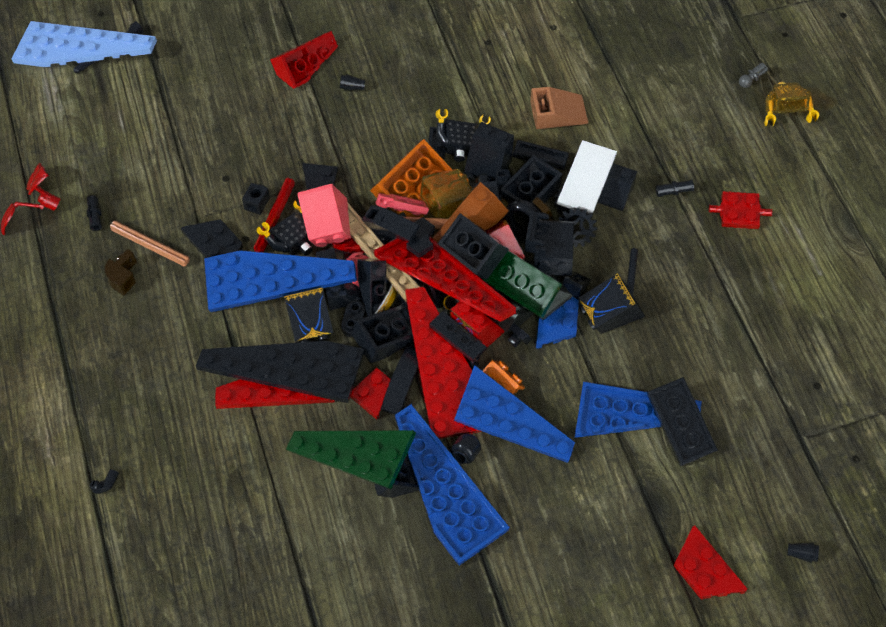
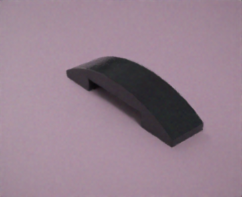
M409 344L402 354L388 386L381 411L395 415L403 410L407 401V394L419 368L415 345Z

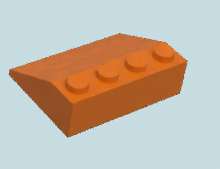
M423 139L370 191L376 198L381 193L424 201L430 210L438 202V199L459 181L460 177ZM388 207L393 212H397L398 215L402 213L400 211L394 210L393 207ZM403 210L406 217L422 218L424 214L414 215L410 211Z

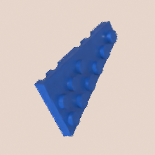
M474 365L454 421L568 463L575 442Z
M583 382L575 438L662 426L646 394L647 392ZM695 400L701 413L702 401Z

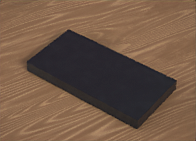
M684 377L646 393L680 467L718 451Z

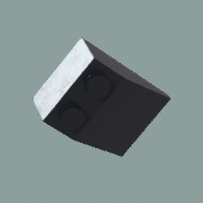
M461 213L438 243L474 274L485 280L489 278L509 250L496 238Z
M405 304L357 320L351 334L359 347L364 349V355L370 364L388 358L414 342L409 312Z

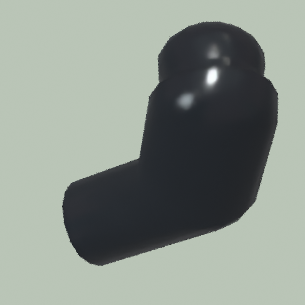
M110 469L105 480L100 482L98 480L92 481L90 489L95 494L111 490L119 473Z

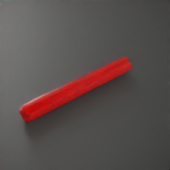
M286 178L266 220L270 229L277 224L295 185L294 179ZM259 235L254 245L255 252H264L268 244L264 239V235Z

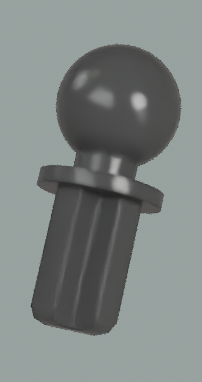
M760 63L753 70H749V75L745 74L739 78V85L743 88H749L753 80L757 82L758 78L768 71L767 66L764 63Z

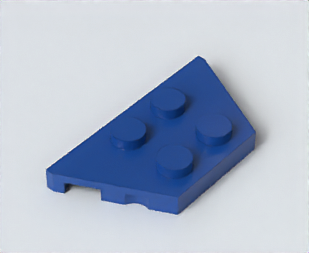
M572 297L544 320L539 316L537 349L551 342L555 344L561 342V340L576 337L579 309L578 299Z

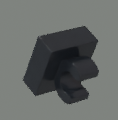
M515 323L509 328L513 334L509 337L508 341L515 348L521 341L527 345L532 340Z

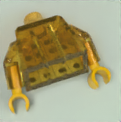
M779 82L773 86V91H770L766 97L765 104L768 115L764 121L765 126H767L768 120L773 122V126L775 125L776 116L773 114L774 112L775 114L809 110V114L806 117L808 123L812 121V117L815 122L819 117V112L814 110L815 105L811 92L805 90L798 83Z

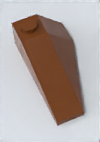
M480 182L432 239L439 243L460 213L483 230H487L496 226L509 210L495 194Z

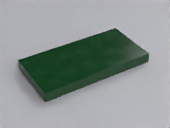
M509 250L487 280L482 278V280L542 318L563 285Z

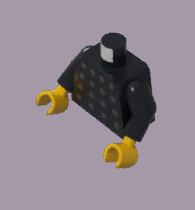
M438 109L435 113L439 119L436 137L441 145L445 147L446 153L454 154V160L462 162L465 160V156L469 154L472 137L478 128V124L448 119L444 121V118L448 116V110L444 109V116L442 117L440 109ZM483 115L479 118V123L483 122ZM490 116L488 117V122L486 124L490 123Z
M296 200L293 205L296 209L300 210V213L294 212L271 229L266 222L262 223L265 231L260 227L257 228V233L264 235V239L275 251L295 255L301 251L305 256L313 251V247L310 245L311 242L308 239L301 207L297 205Z

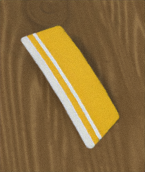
M392 284L375 314L382 312L384 306L385 311L389 310L394 302L397 290Z

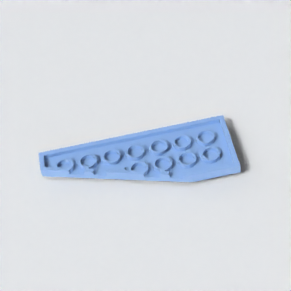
M31 21L11 59L16 64L51 67V64L55 63L66 65L67 62L76 61L77 63L98 61L110 56L114 59L126 54L131 56L152 53L157 40L155 36Z

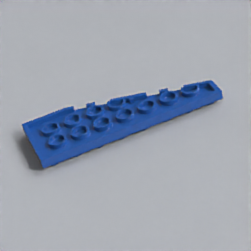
M411 404L395 414V420L399 430H414L416 432L407 455L433 532L460 566L508 532L510 527Z

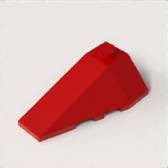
M329 31L270 59L277 76L294 89L308 82L313 73L330 57L338 45L332 31Z

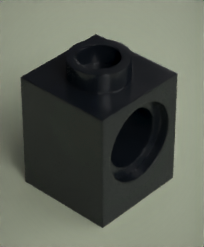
M251 183L242 198L244 210L261 215L270 199L268 188L261 184Z

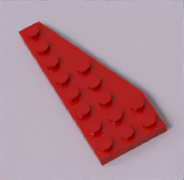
M425 287L406 289L405 296L429 427L439 439L482 432L454 421L472 373L471 367L461 352L429 327V323L439 315V312Z

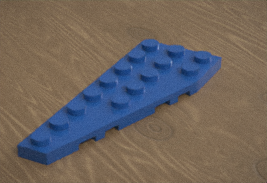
M236 251L204 258L208 310L210 312L357 281L355 263L350 260L251 251Z

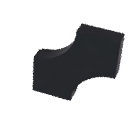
M423 217L414 222L419 224L420 228L411 242L406 243V248L418 258L433 250V244L429 238L435 232V226Z

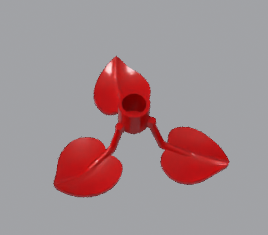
M41 163L36 166L31 174L26 188L28 195H31L34 189L40 193L37 200L40 204L12 203L1 221V232L3 235H5V228L18 206L37 207L42 210L46 207L53 211L57 208L60 198L38 186L49 176Z

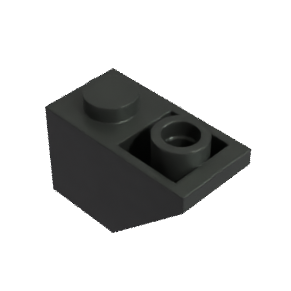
M509 301L516 307V314L502 322L496 319L492 321L504 331L511 332L509 328L513 323L520 327L534 313L516 301Z

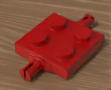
M723 191L720 206L709 205V213H720L722 227L759 229L760 216H772V209L761 208L759 194Z

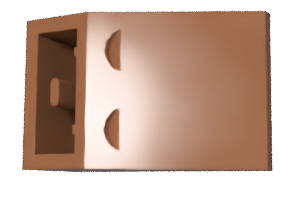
M552 87L531 89L530 103L536 129L588 124L582 95Z

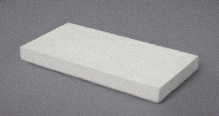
M582 140L558 198L557 205L567 208L573 207L574 210L580 206L581 211H584L586 208L588 209V215L593 213L617 151Z

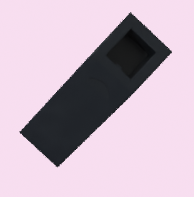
M374 205L370 206L362 219L374 233L411 242L420 228L419 224L385 208Z
M374 258L357 259V279L367 315L371 316L375 314L386 297V260Z

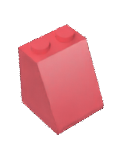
M333 184L298 192L308 239L316 247H325L327 244L341 243L351 238L347 198Z

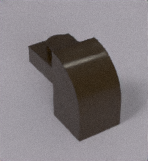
M129 249L119 255L116 262L109 259L105 265V274L110 286L123 296L136 283L133 273L129 270L137 262L134 253Z

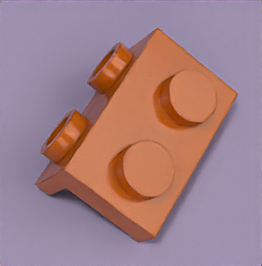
M491 360L484 368V373L513 395L519 389L523 390L525 388L521 383L523 380L515 373L512 375L508 371L509 367L503 361Z

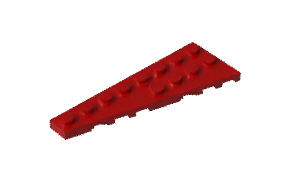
M431 237L429 240L433 244V250L420 258L406 248V243L409 241L395 239L374 250L376 258L386 260V263L500 322L516 314V307L448 253Z

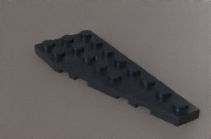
M330 341L202 349L196 369L349 403L364 355V349Z

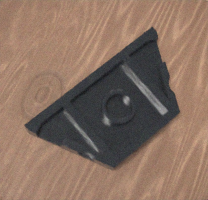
M221 219L181 228V232L205 258L241 251L243 248V243Z

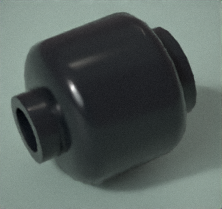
M462 434L453 444L451 452L458 463L470 464L480 453L481 444L476 436Z

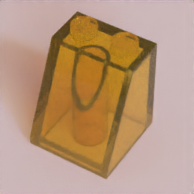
M454 169L423 176L420 196L434 218L449 219L472 192V189L475 188L470 186L467 176L462 174L460 169Z

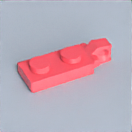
M379 193L376 200V205L385 209L393 207L394 210L400 212L406 210L414 215H427L429 210L424 201L394 194L386 195Z

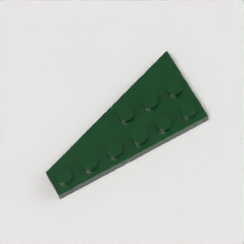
M414 430L294 431L286 450L391 490L416 432Z

